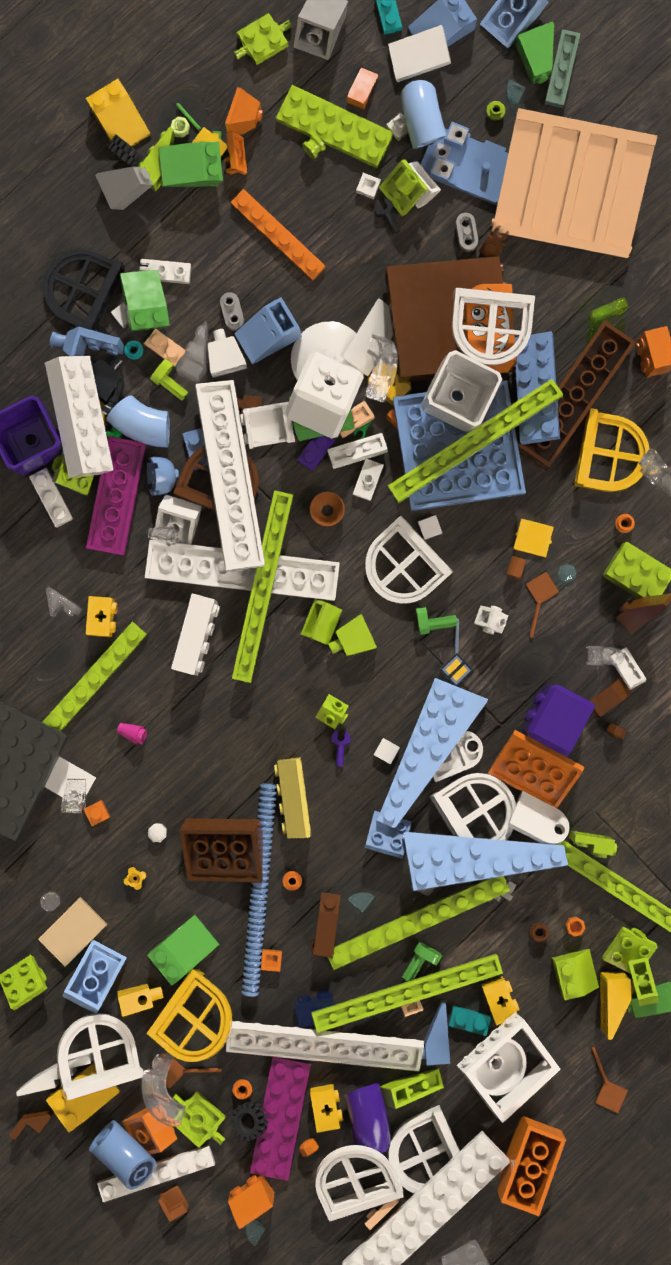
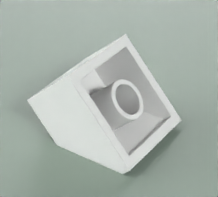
M165 495L158 507L154 537L172 543L191 545L202 506Z

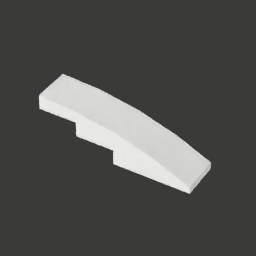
M93 1053L69 1059L70 1075H74L77 1071V1066L91 1064L94 1059ZM54 1064L34 1076L20 1087L16 1092L17 1096L56 1088L60 1079L58 1065Z

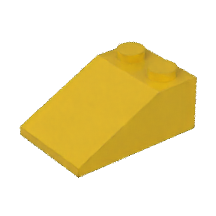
M119 79L86 98L91 111L110 141L116 134L130 146H134L151 135Z
M600 972L601 1031L608 1040L613 1039L631 1002V993H634V982L624 972Z
M92 1063L71 1080L96 1074L95 1063ZM116 1085L67 1100L63 1096L61 1086L52 1092L46 1101L69 1133L115 1097L120 1090Z

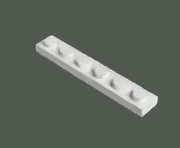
M208 1144L157 1161L151 1177L136 1189H127L116 1176L100 1180L97 1185L102 1201L106 1202L214 1166L215 1160Z

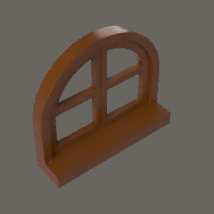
M205 446L196 450L187 460L173 495L216 512L213 492L209 496L187 487L195 467L209 473V468L197 464L202 458L207 456ZM246 453L253 498L255 499L259 483L258 472L253 460Z

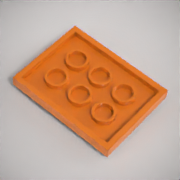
M514 730L490 767L488 774L558 808L582 774L584 766Z

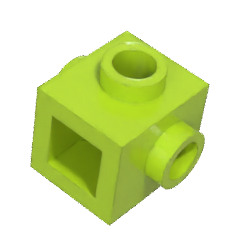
M329 694L315 718L335 729L339 723H344L348 716L345 712L349 706Z

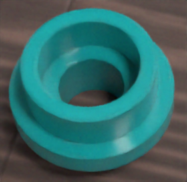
M129 341L124 347L125 355L132 360L139 359L143 354V346L138 341ZM137 348V352L131 353V349Z

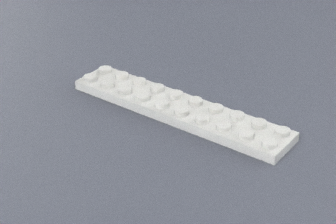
M234 380L196 384L195 389L225 570L233 571L263 567L265 562Z
M150 540L145 578L252 591L257 567L226 571L222 548ZM280 555L272 594L335 601L340 563Z
M232 1021L231 1032L226 1043V1052L411 1071L420 1070L424 1041L416 1039L380 1037L377 1035H361L337 1031L317 1033L316 1029L262 1025Z
M481 1131L342 1262V1265H401L510 1163V1159Z

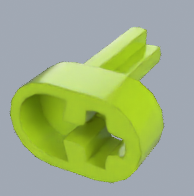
M165 359L152 374L150 380L157 386L161 384L183 401L189 392L168 376L174 364Z

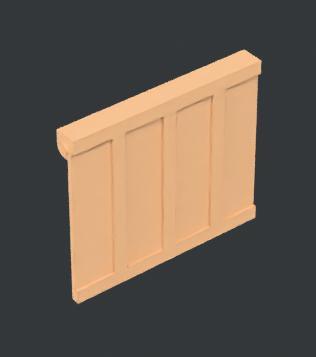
M518 108L497 210L491 223V232L500 225L499 233L501 234L509 231L511 236L628 258L632 250L631 243L657 135Z

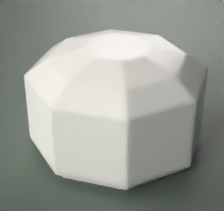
M155 823L148 829V837L153 842H161L167 837V828L163 824Z

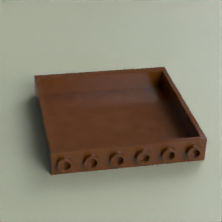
M499 256L386 267L385 282L399 383L433 380L442 360L449 352L456 350L461 353L452 333L453 291L455 288L472 289L480 284H506L502 279L504 266L503 263H500ZM517 356L509 372H512L515 365H517Z

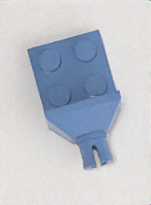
M82 327L68 331L67 335L53 332L49 343L50 347L62 349L68 357L84 356L87 345L92 350L99 351V348L104 349L106 353L117 356V354L123 355L125 347L118 337Z

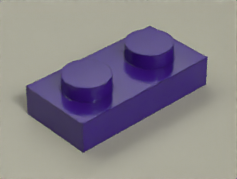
M327 436L313 438L297 461L313 472L328 452L327 449H330L335 443V440Z

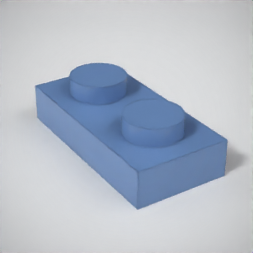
M201 428L183 433L189 457L196 450L205 446ZM207 456L202 458L197 464L208 467Z

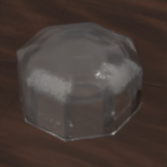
M47 892L41 897V907L45 911H54L60 905V897L56 892Z

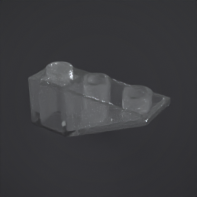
M206 321L203 325L198 326L195 332V339L193 342L190 341L185 349L186 354L183 358L180 357L176 363L178 375L194 384H199L207 371L209 325Z

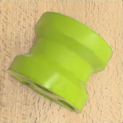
M315 134L310 136L308 142L302 144L303 149L312 159H315L320 151L322 152L326 149L322 140Z

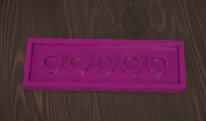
M108 436L107 441L113 471L100 475L86 548L125 556L147 444Z
M272 1057L263 1103L265 1108L263 1114H268L265 1120H269V1123L265 1125L268 1128L264 1131V1134L256 1139L250 1170L251 1174L288 1181L311 1062Z

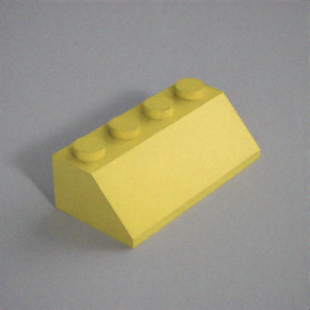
M301 757L278 760V765H274L276 777L279 776L280 784H277L278 796L282 795L283 803H279L280 813L285 816V822L282 823L283 834H287V838H308L311 836Z

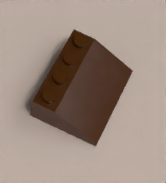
M260 819L185 820L179 832L188 881H263V834Z

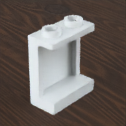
M288 402L243 409L244 414H240L242 426L246 425L247 433H244L245 445L249 444L250 449H253L257 446L295 442L292 421L287 419L285 415Z

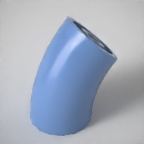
M114 1120L99 1132L89 1148V1151L130 1190L143 1185L151 1177L156 1167L154 1158Z

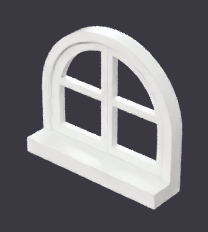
M455 288L453 291L452 333L458 348L464 355L484 365H499L512 360L525 348L532 330L535 296ZM464 303L490 305L488 327L462 325ZM497 306L523 309L521 331L495 328ZM463 330L487 332L485 354L477 351L468 343ZM495 333L519 335L517 341L510 349L493 355Z
M402 516L398 517L373 541L366 556V574L371 586L383 598L396 603H412L426 597L453 573ZM397 532L415 550L400 564L383 547ZM379 550L396 566L382 581H380L376 572V558ZM419 555L436 573L422 588L404 570ZM402 573L417 591L397 593L391 591L386 586L397 575Z
M482 773L465 775L439 792L429 796L454 836L473 838L466 825L482 814L496 834L491 839L506 841L513 831V828L507 825L516 806L515 799L509 788L496 777ZM481 783L494 788L499 795L482 805L470 784ZM466 786L479 808L461 818L449 797ZM501 801H504L506 818L502 829L499 831L487 811Z
M107 1014L84 1016L69 1026L59 1042L57 1065L63 1096L67 1100L144 1077L143 1069L139 1066L132 1033L123 1022ZM95 1025H107L114 1028L122 1039L99 1045ZM88 1027L91 1048L68 1055L69 1047L75 1036ZM124 1043L128 1064L104 1071L100 1050ZM93 1053L96 1074L72 1081L68 1060Z
M440 1105L403 1122L391 1138L388 1152L389 1162L397 1179L400 1178L402 1186L412 1193H416L424 1184L412 1180L403 1170L423 1162L431 1179L433 1174L426 1161L427 1159L446 1151L451 1160L460 1152ZM433 1121L442 1144L422 1152L413 1129ZM410 1133L419 1155L399 1163L398 1153L400 1144L404 1137Z
M351 1145L336 1149L322 1160L317 1169L316 1192L329 1222L403 1198L400 1178L397 1179L390 1162L383 1154L370 1147ZM349 1158L367 1159L375 1163L377 1167L355 1173ZM342 1161L348 1176L326 1183V1177L330 1169ZM382 1171L387 1181L386 1183L365 1190L362 1189L358 1179ZM348 1182L352 1183L356 1193L335 1200L331 1199L327 1189Z

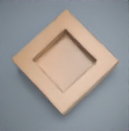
M420 1000L401 1006L404 1017L423 1011Z

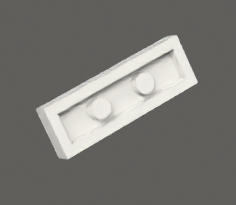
M382 433L327 449L333 469L388 453Z
M45 468L29 476L55 527L58 528L73 520L56 484L52 482L53 479L48 469Z

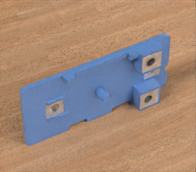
M451 122L449 129H445L447 137L434 142L432 145H428L420 165L433 180L498 205L508 153L505 152L506 148L487 140L485 143L472 139L470 138L471 134L468 133L469 128ZM439 150H444L445 155H439Z

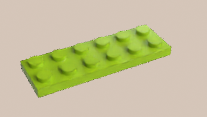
M294 85L291 86L276 116L277 122L309 137L315 134L324 144L375 168H378L394 134L390 130Z

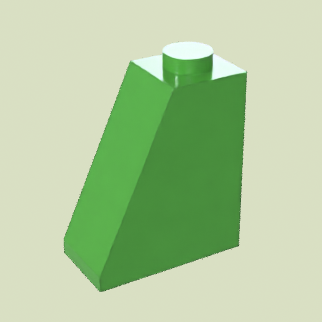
M553 21L517 36L515 44L532 84H541L550 78L553 64Z
M671 982L655 986L659 998L657 1003L640 1006L636 992L631 993V1002L627 1008L628 1013H632L635 1018L671 1012Z

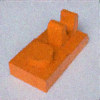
M230 132L226 134V145L230 157L225 158L224 161L227 164H231V167L226 169V173L232 175L239 172L245 175L247 174L244 139L242 136Z

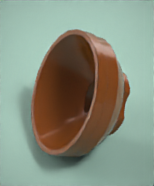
M322 492L315 496L311 502V517L321 526H334L344 516V503L333 492ZM326 505L333 508V513L330 516L322 514V508Z

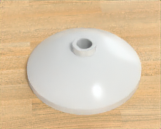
M509 1039L474 1071L473 1075L489 1095L506 1094L516 1088L523 1079L527 1064L525 1052L515 1040Z

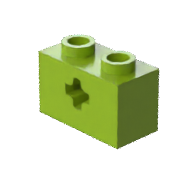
M648 957L628 961L640 1006L659 1002Z

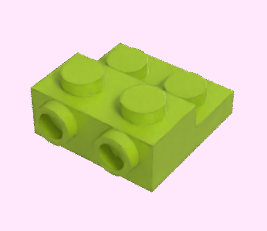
M569 830L568 838L573 841V844L586 847L596 857L607 858V855H616L617 844L614 839L608 836Z

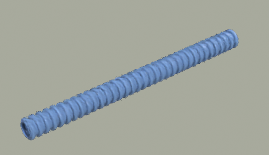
M265 783L260 784L262 790L259 791L261 794L259 799L261 801L258 803L260 808H258L259 814L257 815L261 820L263 834V881L251 882L253 885L251 887L252 893H250L252 897L250 899L251 905H249L251 911H249L250 917H248L250 923L247 925L249 927L247 930L249 935L246 937L248 939L246 942L248 947L245 948L247 953L245 954L246 960H244L246 966H244L245 972H243L245 978H243L244 984H242V988H244L242 994L249 997L259 995L257 991L259 989L258 983H260V979H258L260 977L259 971H261L259 965L262 962L260 961L262 958L260 953L263 951L261 949L263 946L261 941L264 940L262 934H264L263 928H265L263 922H265L264 916H266L264 912L266 910L265 904H267L265 898H267L266 892L268 888L266 886L269 884L267 882L269 879L267 874L270 872L268 870V867H270L268 862L271 861V858H269L271 852L269 851L272 849V846H270L272 840L270 839L273 837L271 831H273L272 825H274V822H272V819H274L273 813H275V810H273V807H275L274 801H276L274 795L277 793L275 792V789H277L275 784Z

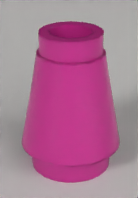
M120 723L117 729L118 734L134 744H143L147 736V730L143 726Z

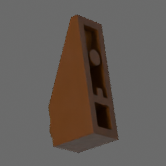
M671 593L635 598L630 603L625 602L619 608L620 614L616 619L633 634L667 607L671 601Z
M321 892L314 956L333 958L341 895Z

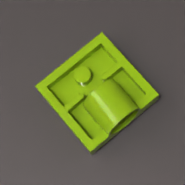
M401 160L379 186L380 190L393 203L402 216L406 215L429 189L406 160Z
M62 451V454L53 461L52 469L55 474L52 482L83 495H88L94 475L69 478L64 452Z
M622 927L603 954V960L631 974L628 961L646 957L649 960L657 949V944L647 939L646 935L639 929L632 928L629 930Z
M29 955L0 974V983L10 1008L13 1010L18 1009L47 989L45 984L47 980L46 975L37 965L32 955Z

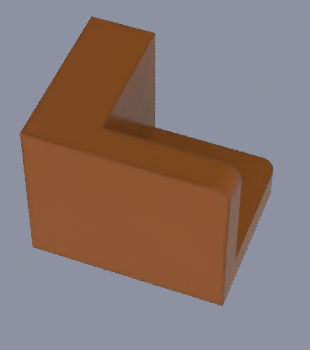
M178 1185L162 1193L158 1200L169 1222L185 1214L189 1207Z

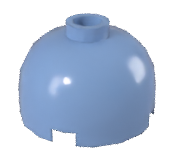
M149 457L151 462L147 463L148 484L151 483L153 488L149 489L151 495L167 494L174 488L175 482L179 480L178 469H175L173 463L164 457Z

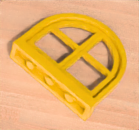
M590 408L586 415L574 486L605 492H616L635 484L645 473L650 457L649 444L643 431L629 419L599 413L598 409ZM598 423L619 427L615 451L594 447ZM623 429L629 432L635 439L639 455L619 452ZM593 454L613 458L609 482L589 478ZM617 459L638 462L635 470L628 477L614 482Z
M192 969L147 1034L177 1059L187 1062L206 1060L217 1054L229 1038L232 1027L231 1008L225 995L204 977V973L200 969ZM196 986H199L213 998L199 1019L183 1007ZM215 1003L219 1008L221 1016L218 1035L202 1023ZM178 1013L193 1025L180 1046L164 1034ZM197 1029L212 1041L208 1047L199 1051L183 1049Z

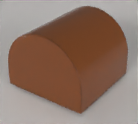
M512 556L506 575L520 580L526 560Z

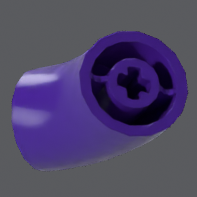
M379 1083L344 1095L351 1121L353 1144L370 1147L381 1154L387 1151L391 1143L390 1129Z

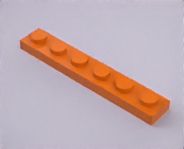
M244 189L230 202L246 220L311 281L325 269V265Z

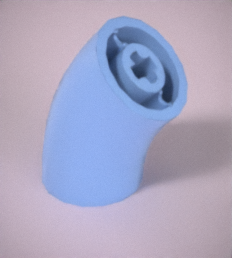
M424 80L412 81L407 84L402 90L401 102L413 149L432 144L447 137L435 87Z
M131 395L122 399L106 418V421L116 430L135 441L156 447L168 448L170 419L168 411L147 407Z

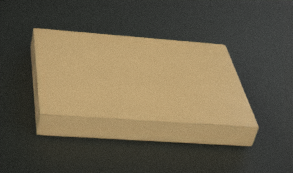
M80 897L38 940L66 966L107 923Z

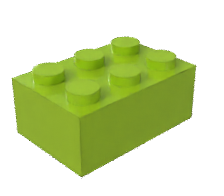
M626 541L621 544L602 576L636 598L662 595L671 581V569Z

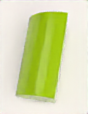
M314 599L301 635L329 645L328 643L331 640L342 609Z

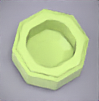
M177 117L171 123L175 137L183 138L188 135L190 126L185 118Z

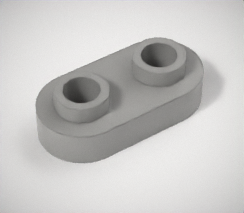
M462 213L456 220L459 247L465 252H471L475 250L478 244L476 223L470 213ZM466 222L468 223V226L464 227L462 226V223ZM469 240L471 245H466L465 241Z
M228 292L222 295L220 304L226 326L232 331H237L244 325V317L237 295ZM228 299L233 300L232 304H227L226 301ZM233 317L238 318L237 322H232L231 319Z

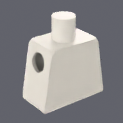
M224 329L215 330L213 332L215 341L208 343L212 377L247 369L245 359L235 338H226Z

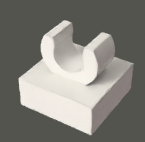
M399 113L386 124V128L394 132L393 136L398 141L408 134L405 117L402 113Z

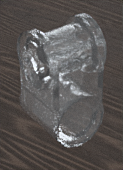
M603 646L586 647L588 649V662H586V665L617 666L622 664L625 659L624 652L621 649ZM613 652L616 654L614 661L610 657Z

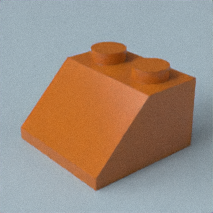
M159 1104L149 1106L122 1121L126 1131L149 1154L162 1152L177 1140L174 1128L169 1124L165 1111Z
M253 1175L241 1188L237 1186L230 1192L228 1204L239 1229L273 1207L275 1192L264 1176Z

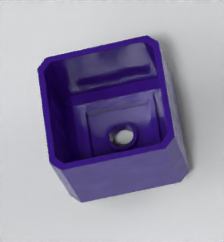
M31 395L0 411V454L10 470L24 476L54 461L57 456L62 454L63 447L59 430L47 406L38 397ZM31 435L37 438L34 445H28L27 439Z
M558 684L544 686L541 692L536 694L533 700L534 706L531 710L527 711L524 717L525 723L521 728L522 734L568 757L585 727L595 704Z

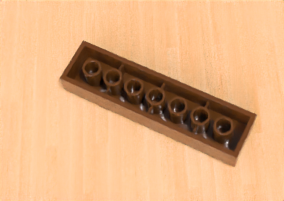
M604 320L558 387L563 393V397L557 400L560 439L524 445L519 443V453L547 471L636 341Z

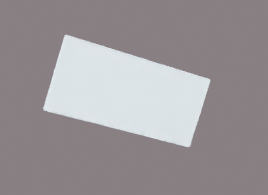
M378 298L342 356L366 376L370 374L393 336L389 306Z
M59 757L45 787L79 807L96 777Z

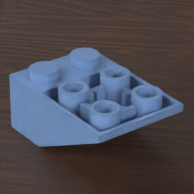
M282 297L264 306L234 333L252 365L302 338L300 328Z

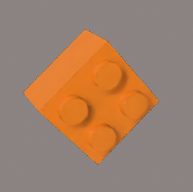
M668 327L645 331L635 344L636 352L642 360L640 362L641 371L645 373L646 378L669 372L671 370V338Z

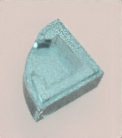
M509 79L507 96L512 104L518 106L526 87Z
M359 892L351 895L348 901L363 912L375 896L368 892Z
M256 1220L246 1225L247 1237L254 1246H256L266 1229L264 1225Z

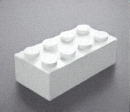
M196 594L191 595L171 669L198 676L199 672L202 673L205 663L202 661L204 654L208 653L210 645L207 642L208 636H212L215 627L212 624L213 618L218 616L220 609L216 600Z

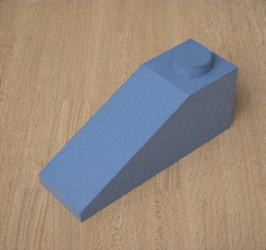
M440 1000L424 1040L425 1047L423 1048L422 1059H426L427 1065L450 1064L447 1013L444 1000Z

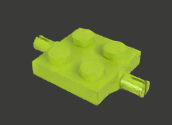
M268 13L237 31L243 47L234 52L236 59L238 60L247 54L258 65L289 47L283 32L292 28L290 21L287 20L278 25Z
M196 1090L185 1101L177 1094L171 1098V1101L179 1109L170 1122L198 1148L211 1137L219 1145L222 1144L225 1138L217 1132V1129L226 1116L199 1091Z

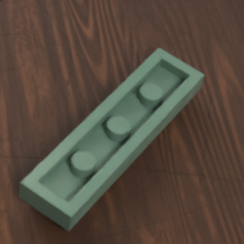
M563 29L561 31L545 100L546 105L559 108L564 106L581 33Z

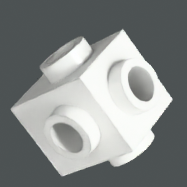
M480 606L474 624L483 627V632L492 635L494 632L502 634L508 615L502 613V609L496 606H491V608Z

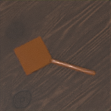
M547 572L525 584L537 602L529 635L530 638H533L541 603L559 592Z
M592 1047V1052L604 1081L595 1103L618 1113L628 1090L607 1080L595 1047Z
M168 1054L152 1073L170 1089L184 1073L221 1072V1068L185 1069Z

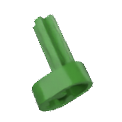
M426 607L416 609L420 635L430 634V630L458 626L456 615L428 619Z
M419 942L414 949L415 955L402 978L407 982L414 980L425 960L437 965L442 955L430 946Z

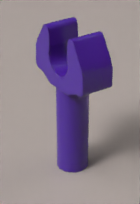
M336 730L332 735L331 742H334L337 746L336 766H343L344 746L350 743V735L345 731V739L339 741L337 739L338 731Z

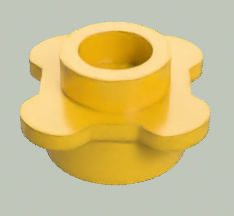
M134 867L129 868V874L124 879V884L134 887L136 890L141 889V883L146 878V873L144 871L139 872Z

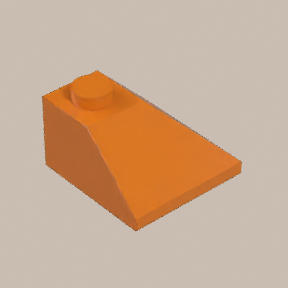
M237 87L225 122L227 134L234 132L242 135L256 128L257 122H260L263 116L260 102L239 87Z

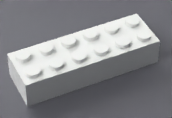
M90 356L57 357L45 362L69 478L100 475L113 471Z

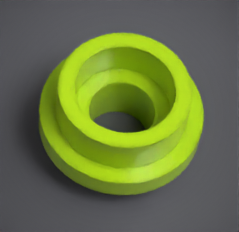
M499 101L491 102L487 106V116L493 121L502 119L505 115V106ZM493 108H498L499 112H494Z

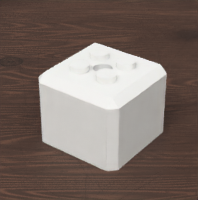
M456 350L449 352L442 360L421 403L424 412L466 433L470 432L482 423L502 381L501 374ZM454 391H459L462 394L461 401L453 399L452 393Z
M317 352L310 353L286 407L285 415L287 419L329 438L338 437L364 377L360 371Z

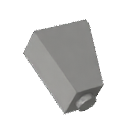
M140 167L117 169L95 175L111 209L124 210L153 186L149 173L145 168Z

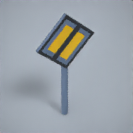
M457 619L458 626L455 627V655L439 669L456 687L473 671L458 655L459 619Z

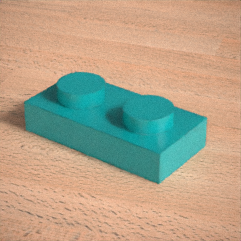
M375 0L384 35L401 31L402 24L396 0Z
M453 1005L448 1025L487 1036L491 1016Z

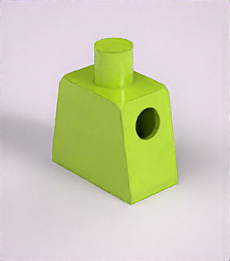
M362 614L336 631L338 639L328 643L333 654L344 650L346 656L377 648Z

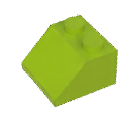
M590 949L552 957L560 994L564 1000L585 996L599 988Z

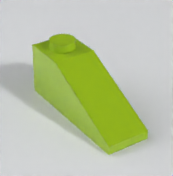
M439 1068L394 1080L380 1086L385 1106L397 1109L440 1090L444 1086Z

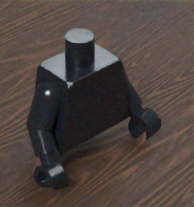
M116 356L109 364L102 359L91 361L98 397L107 403L101 409L103 410L101 411L102 414L106 416L120 401L125 386L124 378L118 372L124 363Z

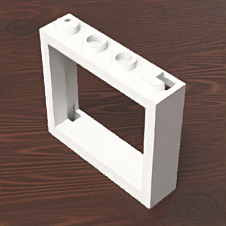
M516 1013L507 1018L497 1029L493 1030L490 1036L483 1042H480L457 1065L492 1113L502 1123L560 1070L525 1020ZM522 1029L544 1060L524 1077L516 1088L508 1092L495 1104L473 1075V1072Z

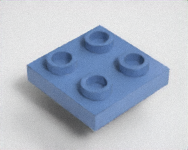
M374 811L365 848L402 859L405 851L403 833L409 832L411 821L401 819L396 828H392L378 822L377 819L380 812Z

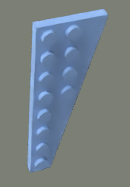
M437 678L434 679L377 819L378 822L396 828L485 706L488 699Z
M412 832L403 833L413 891L568 865L563 845Z

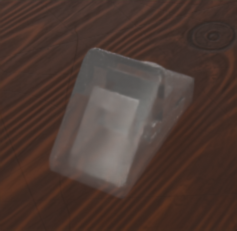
M49 586L46 588L50 616L55 617L62 606H64L62 610L71 616L73 613L79 615L83 609L55 589Z
M67 779L61 812L81 813L82 809L86 808V779Z

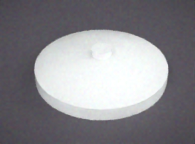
M321 322L312 325L301 333L302 338L294 343L291 353V365L297 381L309 354L313 352L320 353L360 371L342 357L356 335L351 328L343 324Z

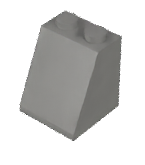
M307 0L298 16L294 48L329 60L346 17L348 1Z

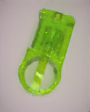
M620 298L592 310L588 316L591 323L594 324L606 317L621 315L629 306L625 298Z

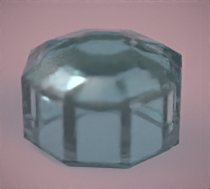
M569 564L560 566L557 572L559 581L564 583L573 581L577 574L575 567Z

